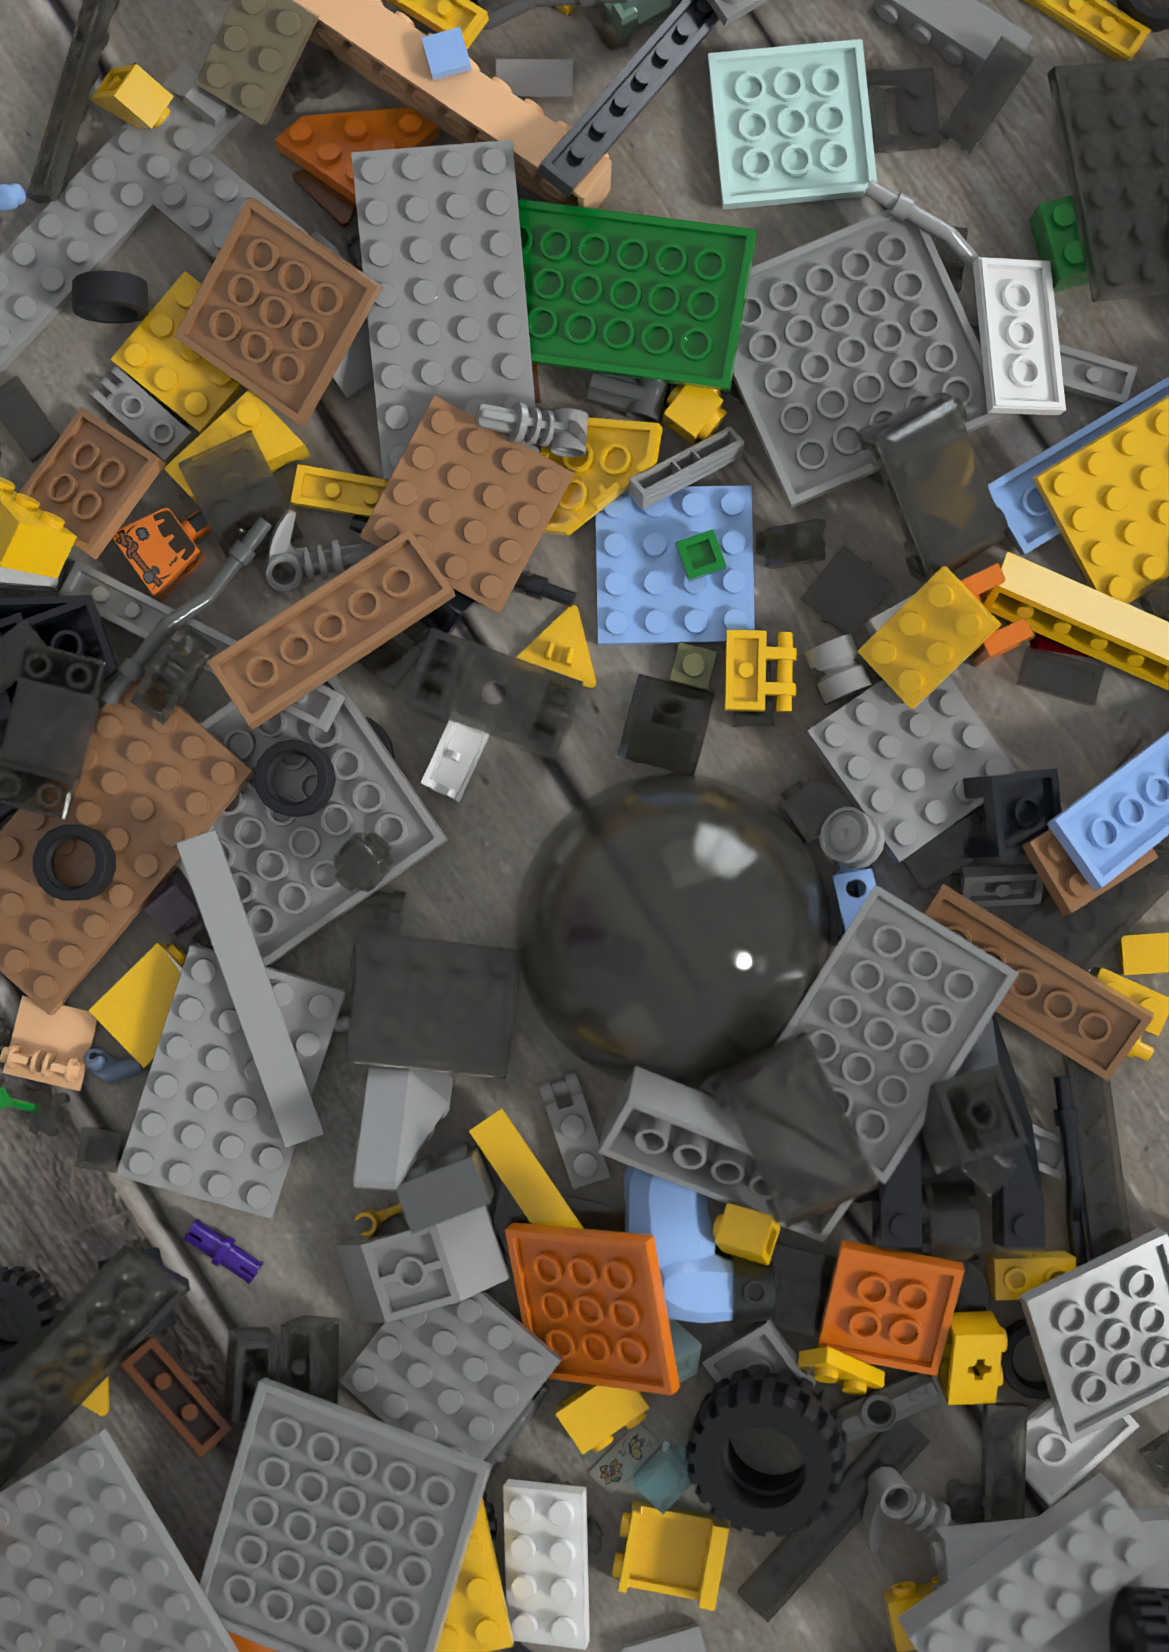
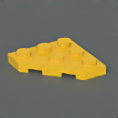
M589 417L586 454L584 456L561 457L550 452V444L548 447L541 446V455L575 473L543 533L570 536L629 488V478L657 465L663 427L659 423Z

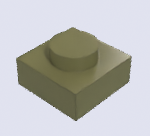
M679 642L669 682L707 692L717 652Z

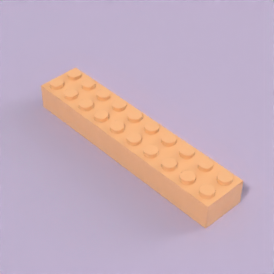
M295 0L320 16L309 37V41L406 107H411L437 124L440 130L461 144L513 140L516 181L548 203L598 209L611 191L612 160L609 159L608 153L603 156L568 198L536 173L540 163L571 127L563 121L555 123L544 115L543 109L530 99L523 101L515 96L511 88L503 80L497 77L490 79L481 73L478 65L470 58L471 71L433 81L421 38L432 35V33L425 35L416 29L413 21L402 12L396 11L394 14L383 6L381 0Z

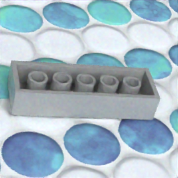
M638 1066L634 1067L605 1119L598 1151L602 1155L725 1204L731 1203L772 1215L780 1226L823 1243L859 1193L861 1168L813 1137Z
M1099 1472L897 1617L918 1652H1033L1154 1565L1163 1556L1118 1488Z

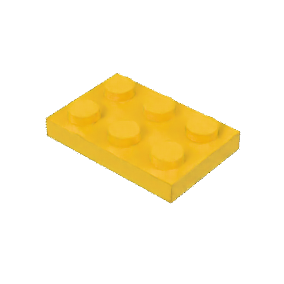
M943 566L857 652L910 709H914L1002 624L946 566Z

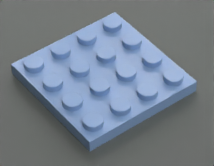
M751 485L687 486L643 510L629 496L628 488L595 515L598 646L679 644V642L686 644L726 643L727 630H755ZM713 529L727 567L719 572L688 582L675 543Z

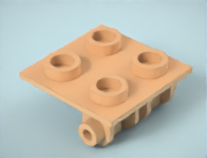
M22 996L10 1046L4 1047L0 1055V1062L5 1063L3 1073L81 1091L86 1071L83 1059L85 1053L92 1047L98 1020L87 1010L62 1005L55 1014L48 1015L31 998Z

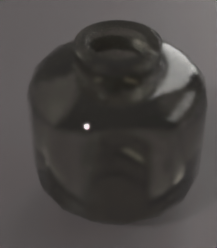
M369 831L367 834L356 832L333 856V863L338 871L335 874V878L349 891H353L355 888L365 892L373 890L394 866L391 857L394 853L392 847L385 839L373 831Z

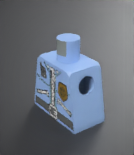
M834 861L837 875L831 877L828 891L838 942H840L876 883L872 869L860 870L849 868L842 863ZM847 891H855L859 897H851Z

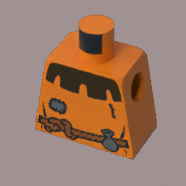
M165 507L119 529L113 536V540L153 596L162 602L205 560V555L195 541L214 528L200 509L181 522L169 507Z

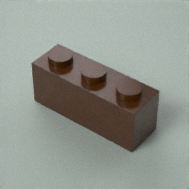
M153 1336L145 1339L117 1364V1367L195 1457L202 1458L232 1430L230 1425Z

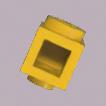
M678 384L666 400L670 406L663 414L662 424L693 446L699 438L703 441L712 436L728 412L722 408L724 400L719 397L721 395L719 390Z

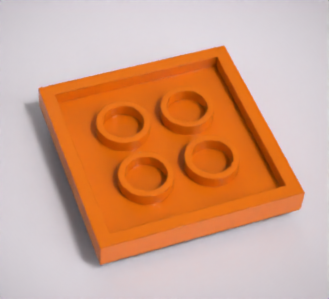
M841 1240L816 1348L829 1346L864 1363L937 1376L964 1274L963 1262Z

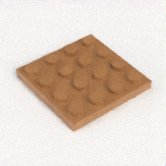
M248 197L174 338L297 424L306 425L383 286L255 198Z
M434 395L359 537L381 548L400 534L411 529L453 589L500 614L575 473L522 443L509 442V436L502 432L479 428L475 417Z

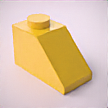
M132 64L111 68L90 100L141 130L152 129L153 126L158 128L166 120L170 113V109L167 106L174 96L140 66Z

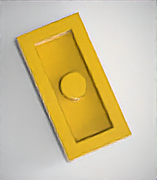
M829 1346L799 1351L797 1367L812 1373L813 1379L816 1381L835 1383L842 1386L844 1393L856 1396L865 1395L866 1390L884 1388V1371Z

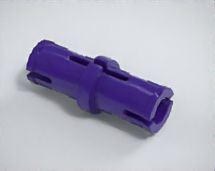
M196 1219L189 1229L190 1232L186 1233L183 1241L188 1242L212 1258L211 1263L218 1267L221 1264L246 1281L247 1284L253 1281L258 1270L264 1264V1262L259 1261L235 1245L236 1240L229 1236L226 1239L202 1223L200 1219Z

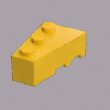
M248 390L165 466L164 470L201 507L244 487V484L263 475H271L277 472V469L298 459L301 461L311 455L305 444L259 396Z
M0 477V567L57 579L77 536L63 527L65 521L50 512L41 511L39 509L40 503L28 495L15 492V484Z

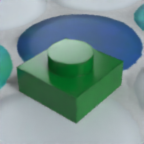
M713 529L675 543L688 582L719 572L727 567Z

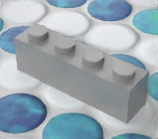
M874 0L872 8L876 10L879 17L890 24L896 23L907 30L916 42L930 45L939 51L947 62L955 66L960 65L973 73L979 83L988 87L993 86L999 91L1026 53L1033 36L977 0Z

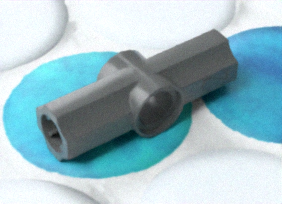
M913 1372L884 1385V1388L866 1390L865 1395L856 1397L830 1410L836 1409L839 1411L843 1420L842 1430L846 1432L847 1443L874 1431H887L897 1421L942 1402V1399L931 1375ZM877 1400L884 1401L890 1406L889 1411L879 1417L872 1415L868 1411L869 1405Z

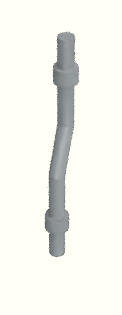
M874 180L869 182L864 195L889 208V214L899 220L904 221L906 218L944 240L974 274L973 262L980 256L955 227L915 205V199L903 192L896 194ZM1055 303L1056 318L1058 320L1064 307Z

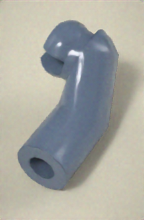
M100 1048L89 1049L83 1059L88 1072L109 1084H114L145 1072V1068L133 1056L118 1060Z

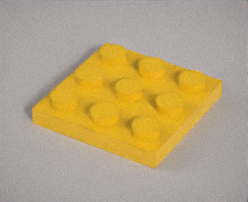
M184 271L110 360L201 434L221 415L244 386L174 338L202 285Z

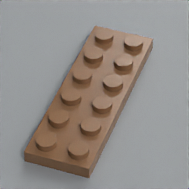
M408 529L208 660L207 663L247 724L253 730L456 595L411 529Z
M942 884L924 912V915L1019 973L995 1012L1106 1081L1110 1080L1153 1019V1012L945 884Z

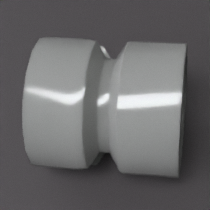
M851 634L827 641L803 654L812 675L820 676L817 688L825 705L845 699L873 685L865 666L857 664L855 661L859 653Z

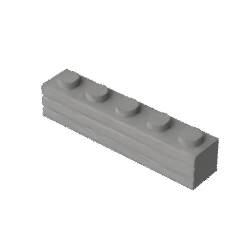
M729 426L642 473L629 478V496L643 510L742 458L744 440Z

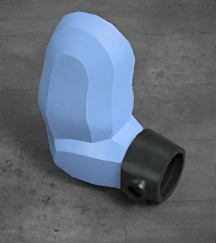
M629 1165L623 1176L625 1232L654 1235L668 1318L697 1323L730 1321L731 1325L772 1320L775 1311V1270L773 1261L770 1260L769 1266L734 1255H730L729 1259L716 1254L713 1227L708 1215L710 1197Z

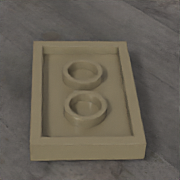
M233 0L195 84L261 125H267L320 16L295 0Z

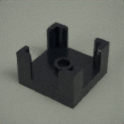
M1057 768L963 778L965 797H984L988 837L970 838L971 858L1006 857L1026 854L1022 846L1049 830L1050 828L1047 823L1062 812Z

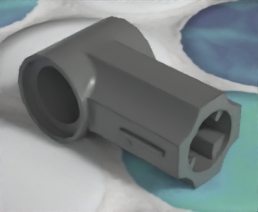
M593 372L587 394V402L626 412V416L635 421L659 423L669 384Z

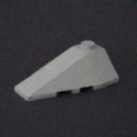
M397 1043L373 1044L354 1174V1188L396 1190L406 1176L407 1171L410 1170L416 1161L419 1148L424 1141L430 1140L434 1134V1126L440 1118H445L450 1110L453 1078L414 1045Z

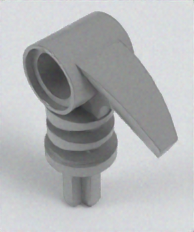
M516 402L511 409L488 404L478 406L475 414L477 426L483 429L507 433L509 442L520 443L524 440L528 444H536L537 442L539 446L548 447L550 444V452L561 457H582L586 454L589 415L582 410L563 408L554 411L543 410L541 413L539 408L531 407L528 410L527 405Z
M287 510L277 522L269 541L268 555L265 559L266 578L270 586L275 590L281 592L291 591L299 585L304 577H308L311 583L314 582L315 575L322 574L323 580L328 579V573L335 572L336 576H338L344 570L349 569L379 548L369 542L340 547L337 539L331 540L330 549L323 550L321 544L317 545V551L309 553L308 547L296 549L290 544L296 512ZM280 562H288L294 566L292 573L283 577L276 575L272 570Z
M880 1467L870 1475L867 1482L868 1494L863 1511V1531L866 1545L871 1552H878L885 1524L890 1518L899 1519L904 1524H908L910 1528L918 1531L921 1538L928 1542L935 1541V1527L961 1525L951 1518V1511L948 1505L942 1501H935L918 1488L911 1489L896 1469ZM897 1488L891 1496L886 1497L891 1490Z

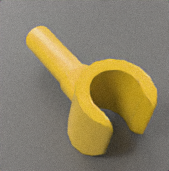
M400 1203L380 1211L369 1208L358 1214L354 1221L364 1216L369 1217L372 1220L373 1226L360 1233V1235L370 1236L380 1228L382 1222L403 1213Z

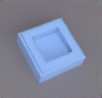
M460 27L421 37L433 81L472 70Z

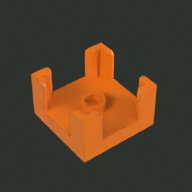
M997 563L961 580V582L981 602L986 597L988 590L1004 583L1006 578ZM1020 619L995 631L970 655L974 666L977 667L1019 647L1021 642L1034 636L1027 620Z

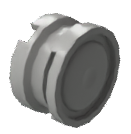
M843 807L831 813L823 823L820 833L821 848L826 856L849 868L861 869L868 867L878 859L883 851L885 842L884 829L879 826L878 820L859 809Z

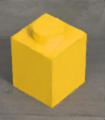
M727 1203L724 1214L719 1213L715 1220L713 1237L716 1238L715 1243L722 1252L769 1266L781 1226L772 1215Z

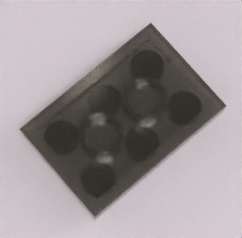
M252 430L179 462V468L226 558L230 556L228 551L236 540L241 541L259 517L263 518L273 527L253 551L256 555L252 560L267 554L269 541L277 522L287 510L291 509ZM296 519L290 543L303 537Z

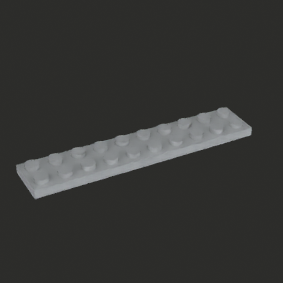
M184 61L161 85L174 96L167 106L170 109V113L166 120L158 128L153 126L152 129L141 130L126 122L0 255V375L72 300V280L79 274L99 271L156 211L152 201L204 147L211 152L241 121V113L233 107L214 127L184 104V95L193 87L198 76Z

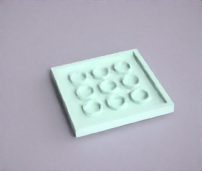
M862 39L708 53L707 64L722 210L866 197L864 191L871 180L877 182Z

